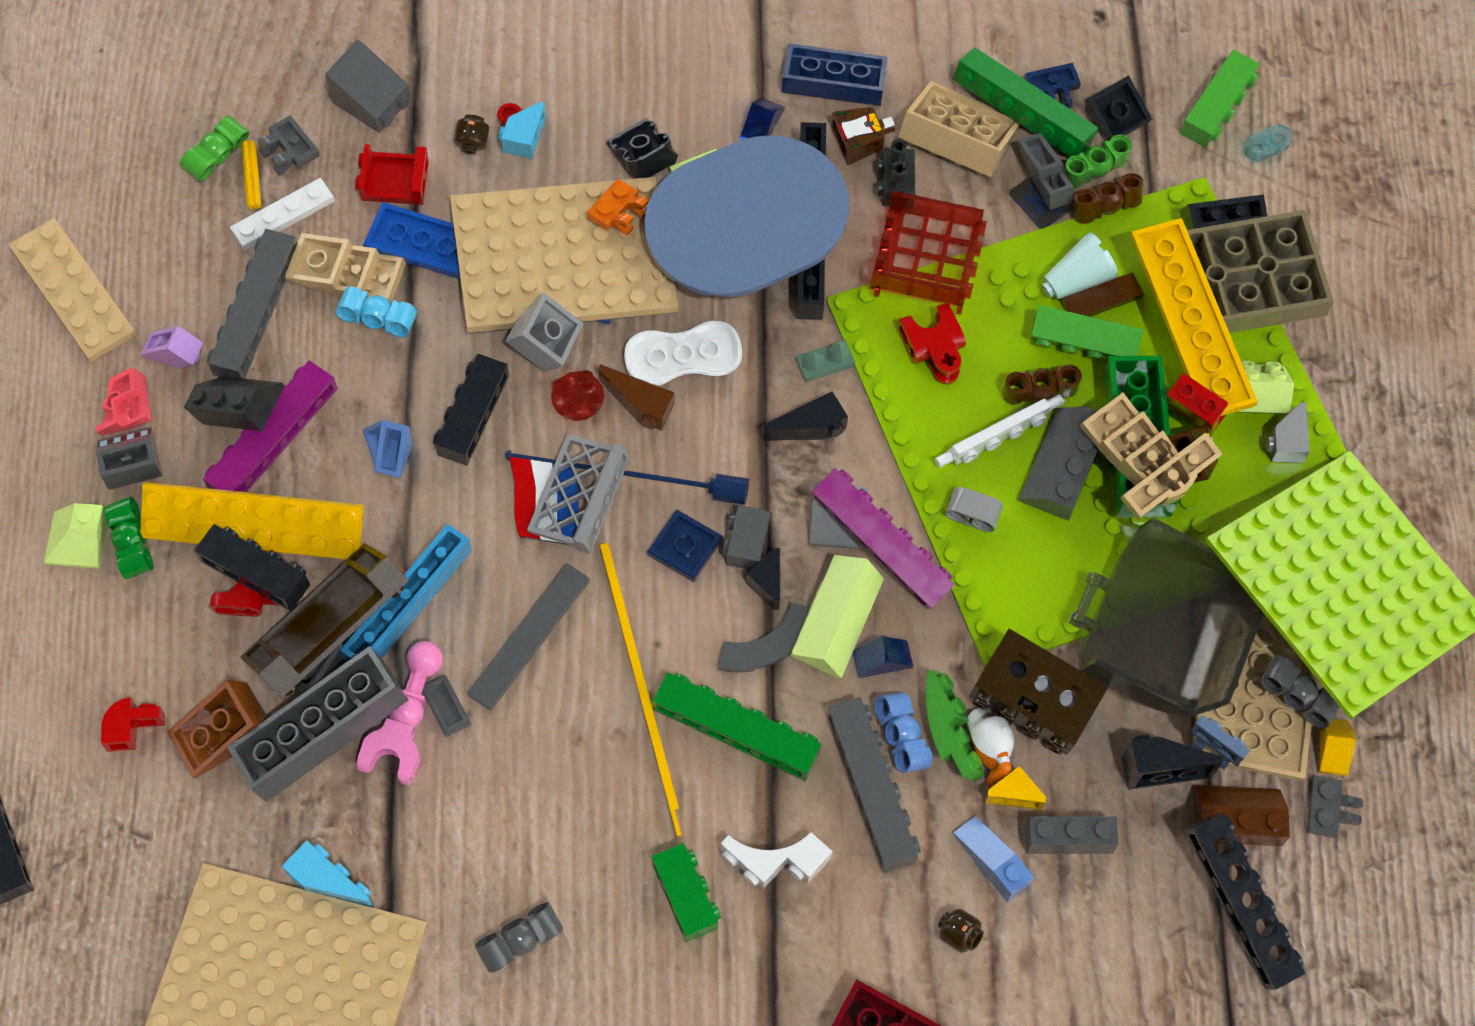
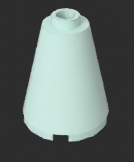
M1090 232L1085 235L1044 276L1045 283L1042 284V287L1048 297L1054 296L1058 300L1111 281L1117 277L1118 270L1108 250L1103 251L1098 246L1102 242L1093 233Z

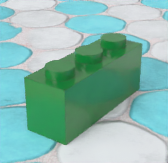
M682 843L653 855L652 865L685 942L717 930L718 919H721V914L716 903L710 904L706 893L710 892L705 877H699L696 872L695 866H698V862L693 850L687 851L685 844Z

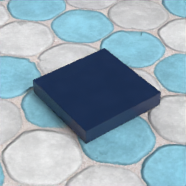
M676 509L648 550L647 556L690 581L695 582L723 540V535Z

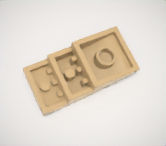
M301 233L285 279L342 297L345 288L356 287L363 292H368V297L380 295L387 298L392 304L406 262L402 257L379 254L376 248L352 245L349 239Z

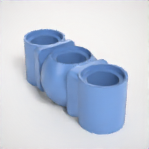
M903 692L878 696L874 703V711L877 718L881 720V726H886V740L892 747L896 748L892 751V754L894 755L897 769L902 773L930 768L933 761L932 752L926 745V740L920 739L921 727L919 723L911 717L915 712L912 709L910 697Z

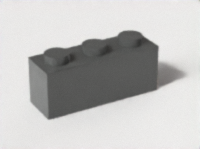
M1117 816L1029 817L1025 825L1027 854H1113L1119 845Z

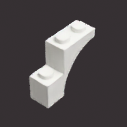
M809 833L804 839L792 846L778 850L754 849L739 843L728 835L722 841L720 848L722 852L721 857L726 863L732 867L737 865L744 872L742 875L748 883L754 887L759 885L762 889L770 883L785 865L789 866L787 870L798 881L803 879L806 883H809L829 862L833 852L813 833Z

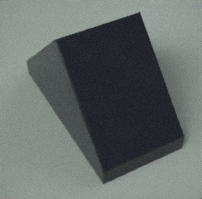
M774 548L746 575V584L773 610H779L780 548Z

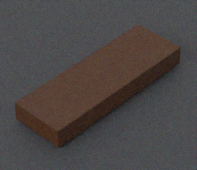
M1131 272L1111 281L1063 297L1061 303L1068 312L1092 317L1141 299L1144 292L1135 275Z

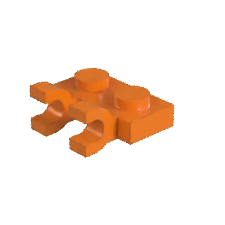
M617 179L587 211V219L607 231L614 226L628 236L634 229V226L630 224L633 221V216L625 212L629 209L643 219L647 209L645 206L649 203V199L640 196L639 190Z

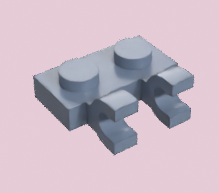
M1203 715L1190 731V733L1197 737L1191 746L1203 750L1206 745L1211 747L1222 756L1223 763L1220 767L1224 770L1230 762L1238 767L1250 751L1240 738L1230 736L1222 730L1221 725L1211 718L1207 719Z

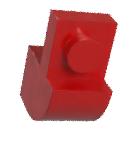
M131 697L121 699L110 706L103 716L101 744L107 752L136 750L137 728L165 726V714L160 706L155 704H141L137 708Z

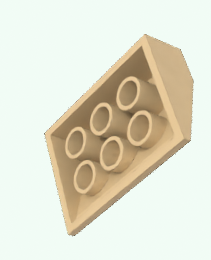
M930 81L906 111L898 138L905 140L910 145L922 147L933 155H940L950 159L956 165H963L973 169L980 175L992 177L1021 124L996 108Z

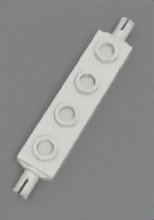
M1060 394L1047 401L1044 398L953 445L948 452L935 457L934 461L937 467L941 468L950 462H953L955 466L962 462L969 463L979 453L985 450L992 451L996 449L1002 441L1008 438L1012 440L1019 437L1025 429L1031 426L1036 428L1042 425L1047 420L1048 413L1052 409L1063 405V398Z

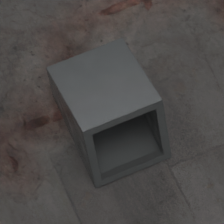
M358 39L325 73L332 103L378 133L391 125L397 113L401 109H405L410 103L409 85Z

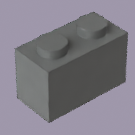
M738 505L736 514H731L728 530H732L731 539H725L722 555H727L728 566L751 570L761 561L770 522V511Z

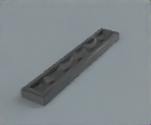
M566 564L468 691V696L489 711H492L589 584L590 578L571 565Z

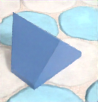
M381 420L362 429L375 466L374 471L400 478L413 445L410 427Z

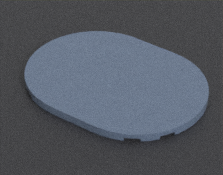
M781 136L747 138L690 161L672 171L662 180L653 192L646 209V242L653 260L662 272L672 281L689 288V291L705 296L738 297L751 294L815 266L833 251V248L842 238L848 222V190L836 166L814 147L796 139Z

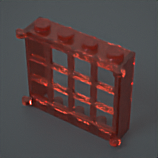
M892 191L879 253L877 254L875 269H873L870 289H875L874 297H879L880 290L935 302L948 303L949 305L958 306L956 314L961 315L965 298H971L973 283H968L969 278H975L978 262H973L974 256H980L983 243L978 241V236H984L987 221L982 220L984 209ZM905 213L924 217L922 229L917 230L903 227ZM929 218L948 222L946 234L941 235L927 232ZM953 223L972 227L970 240L950 237ZM900 234L919 236L917 250L898 246ZM928 238L944 242L941 255L922 251L924 239ZM949 243L968 247L965 260L946 256ZM896 252L915 256L912 270L893 266ZM920 258L939 261L937 274L917 271ZM944 263L963 266L961 280L943 277Z

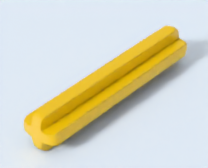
M244 140L241 143L246 205L249 210L260 209L261 195L256 145L253 140Z

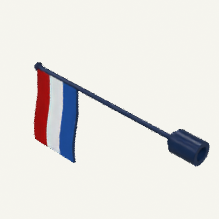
M511 450L506 451L505 458L511 461L515 483L514 517L520 538L565 544L530 534L527 531L556 460L511 453ZM576 463L574 467L588 470L592 468V465ZM571 466L560 472L558 478L561 483L575 476ZM626 470L623 476L708 488V494L713 495L714 501L746 505L750 482L749 478L718 473L715 478L710 479L709 483ZM577 483L564 488L568 498L578 494ZM561 490L550 496L548 502L551 507L565 500ZM578 500L571 504L575 514L579 513ZM568 506L554 512L557 522L572 516ZM551 515L540 519L537 528L546 529L554 525ZM573 522L561 528L563 535L574 538L578 527Z

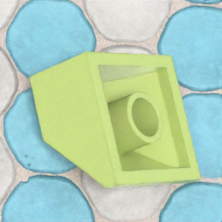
M73 503L54 511L44 564L100 569L108 530L104 507L102 505Z

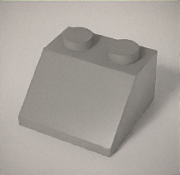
M543 292L516 320L505 342L543 371L547 372L564 365L584 323Z
M814 482V488H815L819 483ZM855 486L858 490L862 488L869 493V487ZM813 498L809 545L864 550V547Z

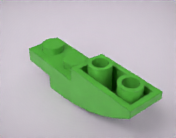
M930 670L927 672L926 706L936 748L942 760L956 763L963 778L977 781L985 776L981 768L982 761L979 755L971 749L968 743L970 741L969 735L961 727L969 721L965 714L966 706L953 691L954 683L946 673Z

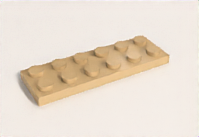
M55 218L8 244L90 363L136 336L133 327Z

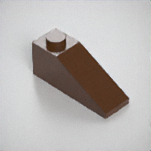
M600 364L598 368L599 381L642 426L662 431L675 404L674 392Z

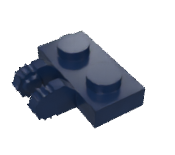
M1073 63L1025 73L1024 77L1026 81L1054 99V94L1060 93L1061 101L1067 108L1072 107V98L1069 91L1079 89L1081 84Z

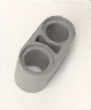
M956 487L945 513L948 518L981 531L993 532L1003 509V504L998 499L963 487Z

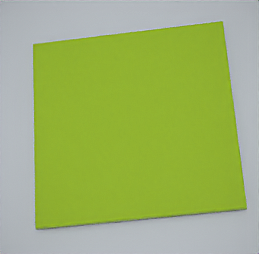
M1351 451L1328 463L1205 539L1206 543L1350 720L1475 633V598Z

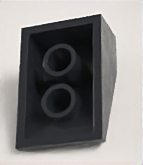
M1150 735L1134 737L1121 757L1128 790L1211 779L1223 763L1222 756L1162 737L1150 738Z

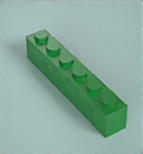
M976 47L959 60L952 80L1034 134L1042 133L1049 144L1069 157L1078 156L1091 146L1099 129L1097 126Z
M667 672L652 701L654 711L803 781L807 780L819 756L822 745L815 736L809 733L800 734L793 731L789 724L783 721L774 722L766 718V714L757 709H751L750 711L742 707L741 703L734 698L720 697L708 686L700 685L699 687L690 683V680L682 674L675 673L673 675Z

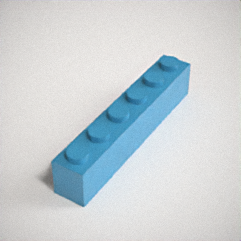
M447 523L404 574L409 580L404 585V590L398 596L389 598L357 629L340 649L344 661L348 662L369 646L383 658L472 552L470 539Z

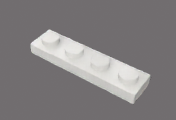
M319 178L230 226V229L245 251L255 246L257 239L262 237L265 228L280 232L332 204L335 200L325 183Z

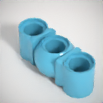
M356 287L345 288L335 310L336 315L346 322L360 324L362 320L366 326L373 329L385 327V332H390L397 337L408 336L417 315L416 308L407 302L393 300L391 304L387 298L380 295L368 297V292H363Z

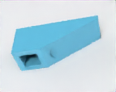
M306 841L282 865L286 874L304 890L368 907L373 906L369 898L371 892L362 883L358 882L355 885L350 881L348 877L351 874L339 862L334 866L327 859L330 856L329 853L318 843L312 846Z

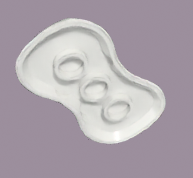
M707 321L690 330L679 333L653 330L640 332L631 337L627 342L624 357L630 376L658 386L685 374L726 375L739 366L742 359V346L736 330L731 325L722 321Z

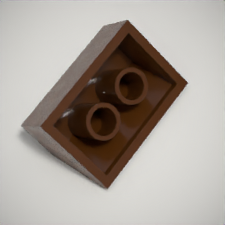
M1194 786L1195 823L1212 814L1224 813L1225 816L1230 818L1235 827V832L1233 833L1238 843L1240 842L1243 845L1282 847L1290 838L1289 809L1280 789ZM1217 839V841H1216L1215 843H1223V842H1222L1220 839Z

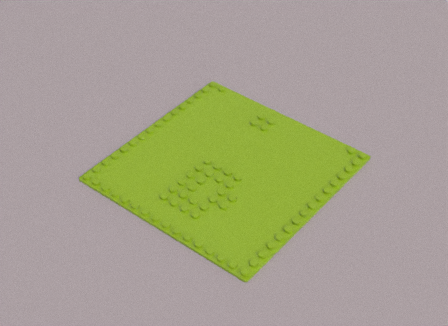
M1198 178L1145 195L1139 206L1127 208L1126 210L1121 207L1116 213L1111 215L1102 214V218H1096L1091 223H1078L1073 218L829 296L827 299V305L843 341L846 340L855 361L854 367L939 564L953 576L951 581L955 585L951 588V592L984 668L1009 628L1048 651L1240 584L1206 543L1205 539L1347 453L1282 324L1233 332L1230 333V336L1241 361H1252L1255 364H1265L1269 361L1278 362L1284 365L1292 378L1294 389L1291 411L1300 403H1306L1310 452L1304 463L1271 462V452L1266 450L1267 437L1271 436L1275 426L1289 413L1233 412L1226 415L1211 436L1213 443L1223 455L1218 458L1210 478L1193 483L1184 496L1177 501L1178 504L1171 517H1140L1138 520L1135 517H1117L1112 463L1100 450L1069 521L1018 501L1057 409L1087 406L1099 411L1107 405L1104 368L1108 360L1107 357H1103L1102 360H1096L1087 357L1086 352L1077 350L1076 354L1061 351V346L1051 344L1050 348L1042 347L1035 344L1036 340L1030 339L1039 305L1066 311L1061 303L1062 298L1058 300L1054 296L1050 298L1045 293L1042 284L1045 283L1044 276L1085 235L1091 232L1102 242L1098 246L1103 251L1108 250L1117 267L1118 274H1116V278L1133 272L1144 295L1141 299L1092 317L1144 330L1137 356H1163L1167 395L1185 371L1130 236L1132 231L1179 219V210L1188 204L1216 201L1217 198L1206 178ZM945 303L950 305L966 340V347L958 350L962 362L959 368V377L955 382L951 384L940 383L935 379L927 361L918 364L913 362L899 333V319L912 316L919 326L933 328L937 325L935 320L937 306ZM1067 364L1077 366L1080 369L1082 379L1076 394L1069 398L1062 397L1063 405L1052 409L1048 413L1047 420L1042 425L1036 428L1031 426L1025 429L1019 437L1012 440L1008 438L1002 441L996 449L992 451L985 450L979 453L969 463L962 462L955 466L953 462H950L941 468L937 467L934 461L935 457L948 452L953 445L1039 402L1031 398L1030 402L1023 401L1017 405L1007 403L1002 396L1005 380L1010 373L1029 371L1030 374L1037 368H1048L1053 371L1054 367L1061 368ZM1063 379L1066 383H1073L1069 379ZM1037 383L1041 387H1047L1045 383ZM1010 386L1014 390H1021L1017 386ZM1168 408L1171 435L1196 428V426ZM956 487L967 488L1002 502L1003 509L993 532L978 530L953 521L946 516L945 512Z

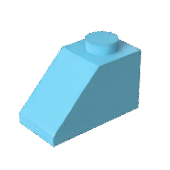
M539 102L508 117L506 126L501 127L498 138L502 142L504 153L533 159L546 120L545 103Z

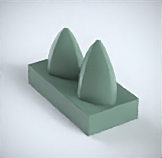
M846 340L796 356V363L805 383L855 366V361Z

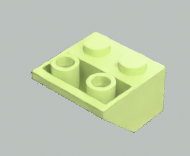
M1241 361L1258 402L1255 407L1237 412L1290 413L1294 382L1284 365L1273 361L1266 362L1265 364Z

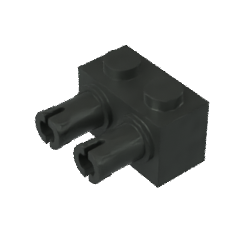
M902 139L893 140L891 149L884 148L883 158H878L877 173L882 174V180H878L877 195L882 196V206L913 207L915 149H906V142Z

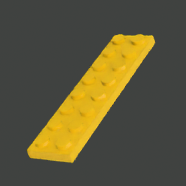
M1182 218L1132 231L1130 237L1185 373L1228 402V406L1221 416L1255 407L1258 401Z
M145 482L142 485L140 532L143 538L199 544L213 524L222 529L229 527L244 541L247 539L253 540L263 551L347 559L362 545L365 505Z

